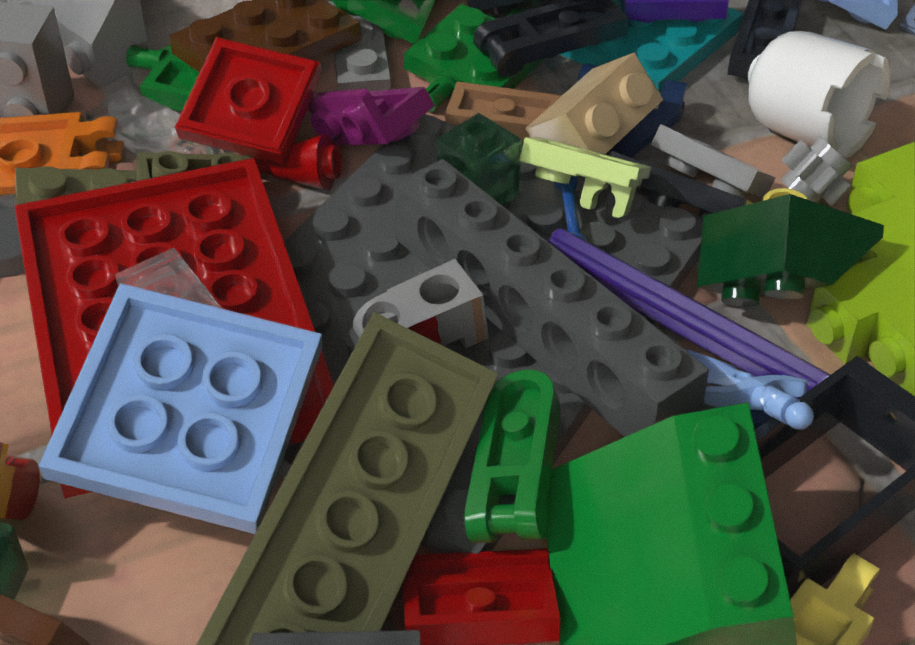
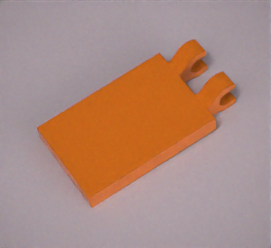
M82 112L0 118V195L15 194V168L48 166L57 169L98 170L108 168L109 163L121 161L125 148L124 141L110 142L103 139L115 137L118 126L117 118L103 116L93 121H84Z

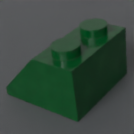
M792 194L705 215L703 218L697 287L722 294L721 301L733 306L759 305L760 297L766 296L778 299H800L804 297V290L833 285L883 238L884 225Z

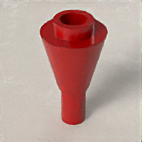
M328 134L293 143L284 165L254 158L260 175H272L275 178L323 190L331 189L334 179L340 178L343 169L341 149L338 145H333Z

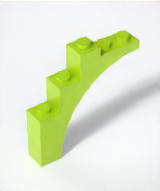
M914 141L857 163L846 208L852 215L884 225L883 238L833 285L815 288L806 324L811 329L815 338L820 343L826 345L844 364L856 356L860 358L866 356L872 362L875 369L913 396H915Z

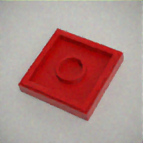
M216 37L174 127L178 138L284 165L323 74L320 62Z

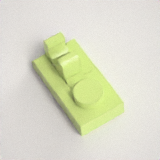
M525 137L519 159L521 162L536 165L535 176L546 180L569 184L571 175L586 177L580 205L589 210L596 207L599 193L608 188L610 184L612 187L611 192L615 196L612 216L618 218L629 214L637 186H641L642 179L649 178L651 171L650 166L542 137Z

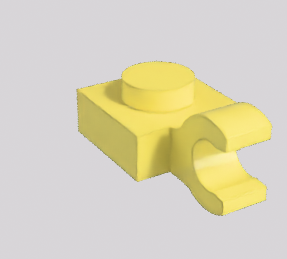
M853 553L828 589L806 578L790 599L797 645H862L869 635L874 621V617L862 611V608L872 595L873 589L869 586L879 574L880 568Z

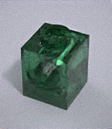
M477 113L436 139V162L444 159L502 206L520 194L521 161L519 159L522 139L484 115Z

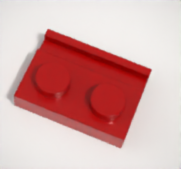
M547 548L483 551L479 554L464 552L414 556L403 580L405 630H419L420 645H524L528 643L560 642V614L552 571L549 569Z

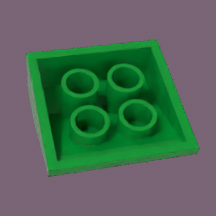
M749 402L671 416L552 469L547 499L549 518L547 541L550 567L560 614L559 645H797L794 617Z

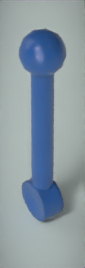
M571 175L569 184L554 182V186L563 195L568 231L587 241L586 237L580 233L574 196L578 176Z

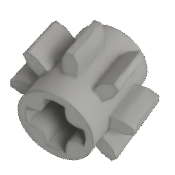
M822 137L811 147L807 146L800 139L782 159V162L790 169L780 180L789 189L802 193L810 201L818 203L824 198L833 206L852 186L843 178V175L853 165Z

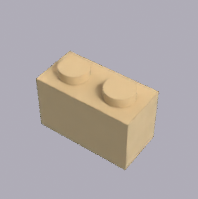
M631 53L591 69L525 129L530 137H542L606 154L647 116L663 98L635 53Z

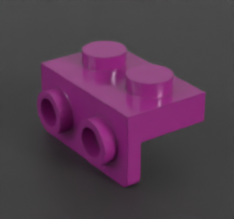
M425 87L378 91L354 89L314 93L308 110L311 113L310 121L318 135L328 134L333 145L388 144L391 141H398L409 136L419 128L420 122L418 119L435 105Z

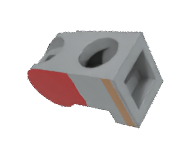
M456 259L387 289V292L366 302L357 311L353 320V329L359 338L373 312H376L442 346L459 339L464 347L468 348L489 339L483 294Z

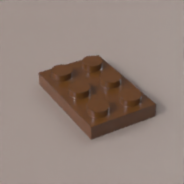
M252 0L240 2L232 9L211 18L196 20L189 27L172 33L169 37L172 54L200 73L216 37L316 61L360 41L361 29L360 21L326 0Z

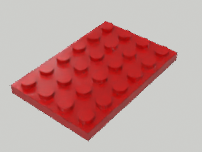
M254 158L14 205L51 435L56 428L120 283L315 332ZM322 350L289 444L306 440L334 387ZM60 483L65 499L92 492Z

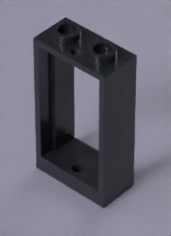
M858 356L798 398L800 402L808 404L813 409L814 418L810 426L803 430H798L772 417L754 430L764 479L840 422L905 470L902 475L801 556H798L777 538L790 599L806 578L820 586L841 570L853 553L859 555L915 509V396ZM890 412L895 415V417H896L897 420H895V419L892 417V415L890 414Z

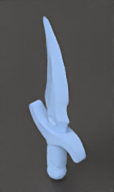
M684 349L709 369L707 382L715 386L706 387L705 404L725 407L749 402L750 410L764 411L766 414L786 425H790L794 429L803 430L812 424L814 418L813 409L808 404L800 402L799 399L795 398L801 397L807 392V381L805 379L785 375L756 377L750 373L739 371L736 367L724 361Z

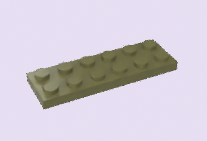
M373 312L196 645H249L253 633L380 631L499 373Z

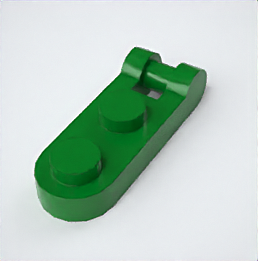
M524 369L508 374L493 386L487 398L464 514L466 534L471 543L496 542L499 534L517 533L520 540L545 539L549 526L547 499L561 407L553 382L547 374L538 370ZM516 494L515 504L498 505L500 496Z

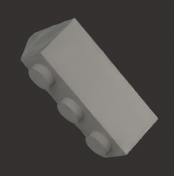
M7 0L8 3L54 6L68 66L77 75L82 74L100 88L139 69L127 66L126 53L128 48H131V45L149 49L140 0Z

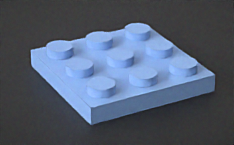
M120 283L39 463L43 479L255 534L263 520L322 350V334Z

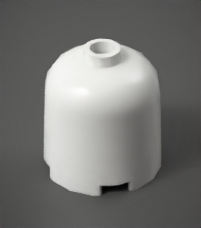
M806 31L788 32L771 41L764 51L753 60L748 72V102L756 120L770 130L796 142H799L801 139L809 147L822 137L844 158H849L862 148L876 127V123L868 119L874 108L876 98L886 100L888 97L891 78L889 61L886 57L875 54L871 49Z

